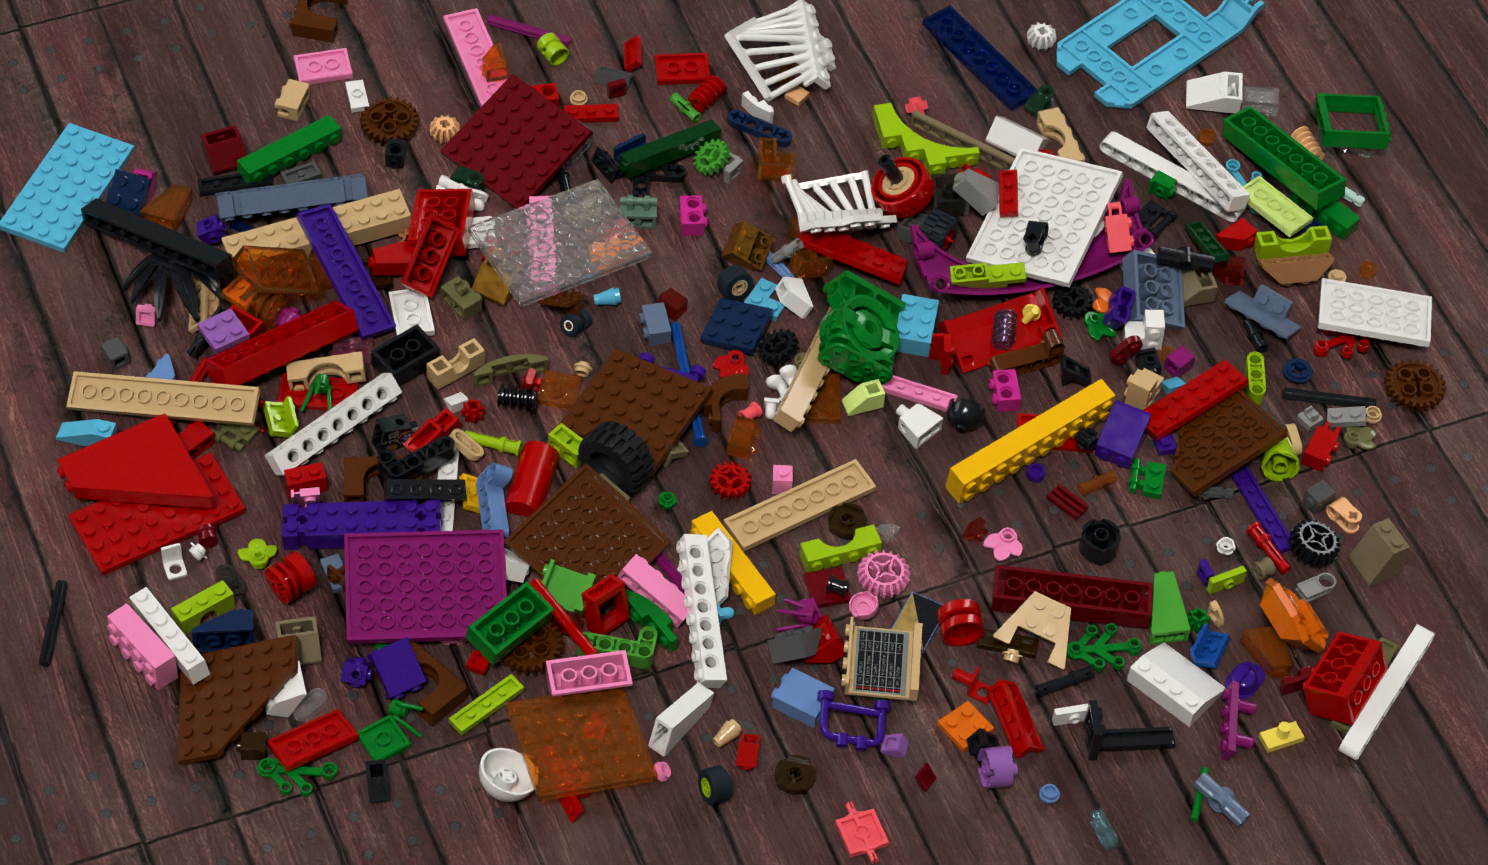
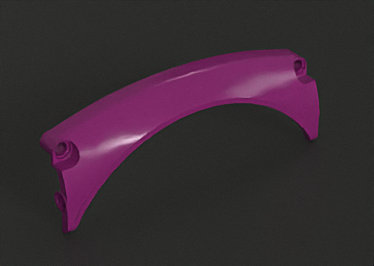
M1131 179L1124 180L1116 202L1121 203L1122 214H1127L1128 217H1131L1132 228H1129L1130 236L1133 235L1134 246L1131 247L1132 250L1108 253L1104 227L1093 238L1073 281L1109 269L1121 263L1122 258L1133 250L1143 251L1153 245V234L1147 231L1146 227L1143 228L1138 214L1140 212V202L1137 196H1134ZM916 224L910 226L913 252L921 277L927 280L928 288L934 294L993 296L1035 291L1042 287L1045 289L1058 286L1057 284L1026 277V282L1008 284V287L970 288L952 285L950 266L967 265L969 263L959 260L940 249L921 232ZM1141 236L1145 237V244L1141 242ZM937 280L942 284L941 289L936 287Z

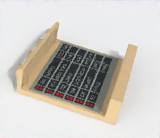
M851 616L850 624H846L845 636H849V639L844 642V653H847V657H843L842 669H846V674H842L841 686H845L844 694L917 701L923 623L915 622L913 631L855 626V622H853L854 617Z

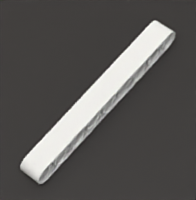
M1110 132L1100 143V149L1103 153L1150 179L1158 170L1176 179V193L1227 221L1235 222L1245 211V209L1227 212L1189 171L1117 132Z
M1418 624L1415 626L1354 725H1352L1338 749L1339 752L1356 761L1358 760L1435 636L1434 632Z

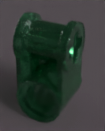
M1046 84L1040 86L1028 98L1024 105V110L1038 117V111L1049 109L1053 104L1054 88Z
M458 166L450 177L451 180L459 184L462 183L469 188L474 187V189L483 192L485 190L482 183L483 174L481 172L464 166Z

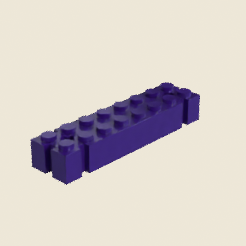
M441 499L425 500V504H418L417 500L307 503V507L300 508L299 504H283L282 542L284 550H299L300 545H307L308 549L345 548L344 534L442 531Z

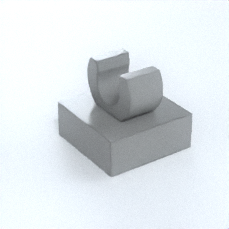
M1309 406L1297 415L1296 420L1309 432L1318 425L1323 424L1324 418L1312 406Z

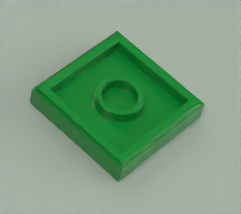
M391 714L357 731L359 734L358 741L372 760L386 759L387 761L412 747L411 742Z

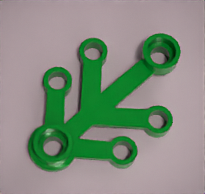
M1109 623L1106 625L1105 632L1093 645L1085 646L1098 633V628L1095 625H1088L1085 634L1078 642H1070L1067 645L1066 654L1073 661L1082 659L1098 672L1104 670L1105 661L1110 663L1114 669L1121 670L1125 664L1124 658L1121 656L1114 657L1108 652L1126 651L1130 656H1137L1141 652L1142 643L1139 639L1132 638L1125 643L1106 644L1117 633V626L1114 623ZM1094 653V654H1096L1097 656H1099L1100 658L1094 659V658H1093L1092 656H1090L1089 654Z
M264 758L257 766L258 774L264 778H271L280 787V793L284 796L292 793V784L284 781L279 774H287L300 788V793L304 797L312 795L313 787L300 775L322 776L327 781L334 780L338 775L337 766L333 762H326L321 768L299 766L288 772L285 771L277 758Z

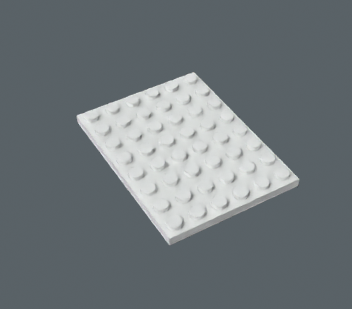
M1020 148L1010 170L1017 169L1019 216L1000 218L998 195L997 206L988 212L966 256V261L973 264L987 263V266L1024 262L1026 277L1070 288L1107 211V203L1111 202L1120 184L1123 172ZM1029 220L1047 222L1049 225L1048 236L1045 239L1042 251L1035 256L1026 253V244L1023 240Z

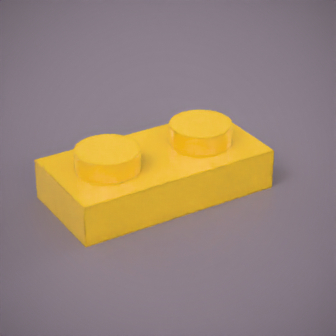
M463 473L459 477V479L465 480L466 499L463 501V509L480 513L476 490V480L478 477Z

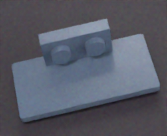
M1263 284L1259 286L1254 298L1242 291H1238L1224 301L1232 310L1239 311L1246 318L1260 323L1261 327L1274 331L1280 338L1288 339L1302 328L1287 318L1294 302Z

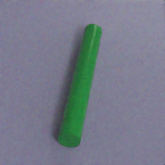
M1202 767L1200 776L1205 772L1209 774V769ZM1196 790L1190 817L1192 822H1198L1204 797L1198 790Z

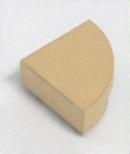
M1214 600L1209 604L1207 615L1211 617L1213 623L1219 628L1224 625V616L1219 604Z

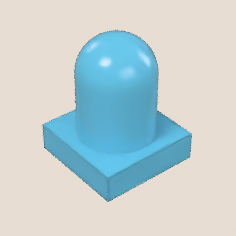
M716 603L719 625L722 620L733 618L735 614L733 608H721L719 603Z

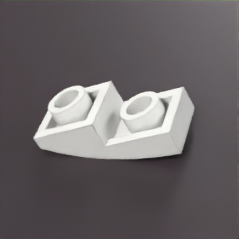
M749 91L742 93L741 106L752 116L772 124L774 115L772 106L768 105L765 100L758 102L757 98L752 96Z

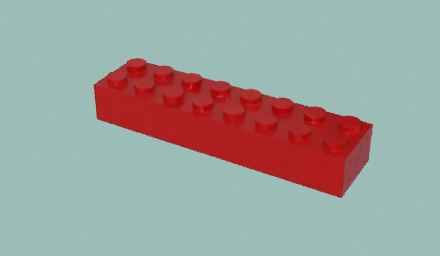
M333 301L205 360L210 380L217 384L229 385L251 382L255 380V377L269 374L277 367L286 366L288 362L294 359H301L307 353L320 350V347L333 344L342 337L351 336L353 332L359 330L354 310L344 304Z

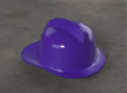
M1240 663L1228 675L1225 687L1227 688L1232 681L1239 682V698H1250L1263 684L1265 673L1255 663Z

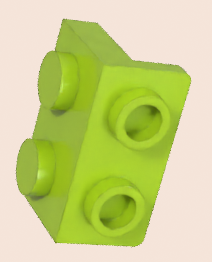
M287 396L283 403L264 402L263 410L270 436L288 438L293 436L299 427V420L295 414V405L292 402V398Z

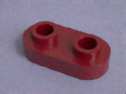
M1137 335L1130 336L1112 349L1109 353L1111 362L1118 365L1123 364L1132 355L1139 352L1143 346L1140 337Z

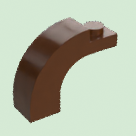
M747 374L725 376L710 386L713 393L704 404L703 417H708V424H711L712 432H720V408L724 404L731 401L748 400Z

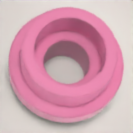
M657 762L653 765V775L657 780L665 782L671 776V769L666 762Z

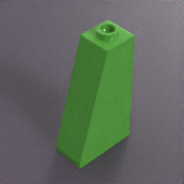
M1174 571L1155 573L1152 582L1149 645L1162 644L1163 642L1188 641L1191 629Z

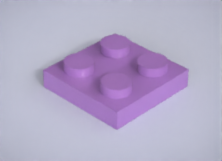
M231 308L197 323L199 331L215 354L250 339L248 331Z

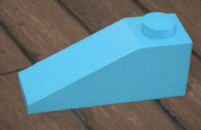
M100 419L63 422L56 440L89 446L117 434V426L114 422Z

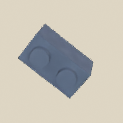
M664 302L642 305V311L639 313V322L644 326L642 328L643 338L647 339L648 345L671 343L672 331Z

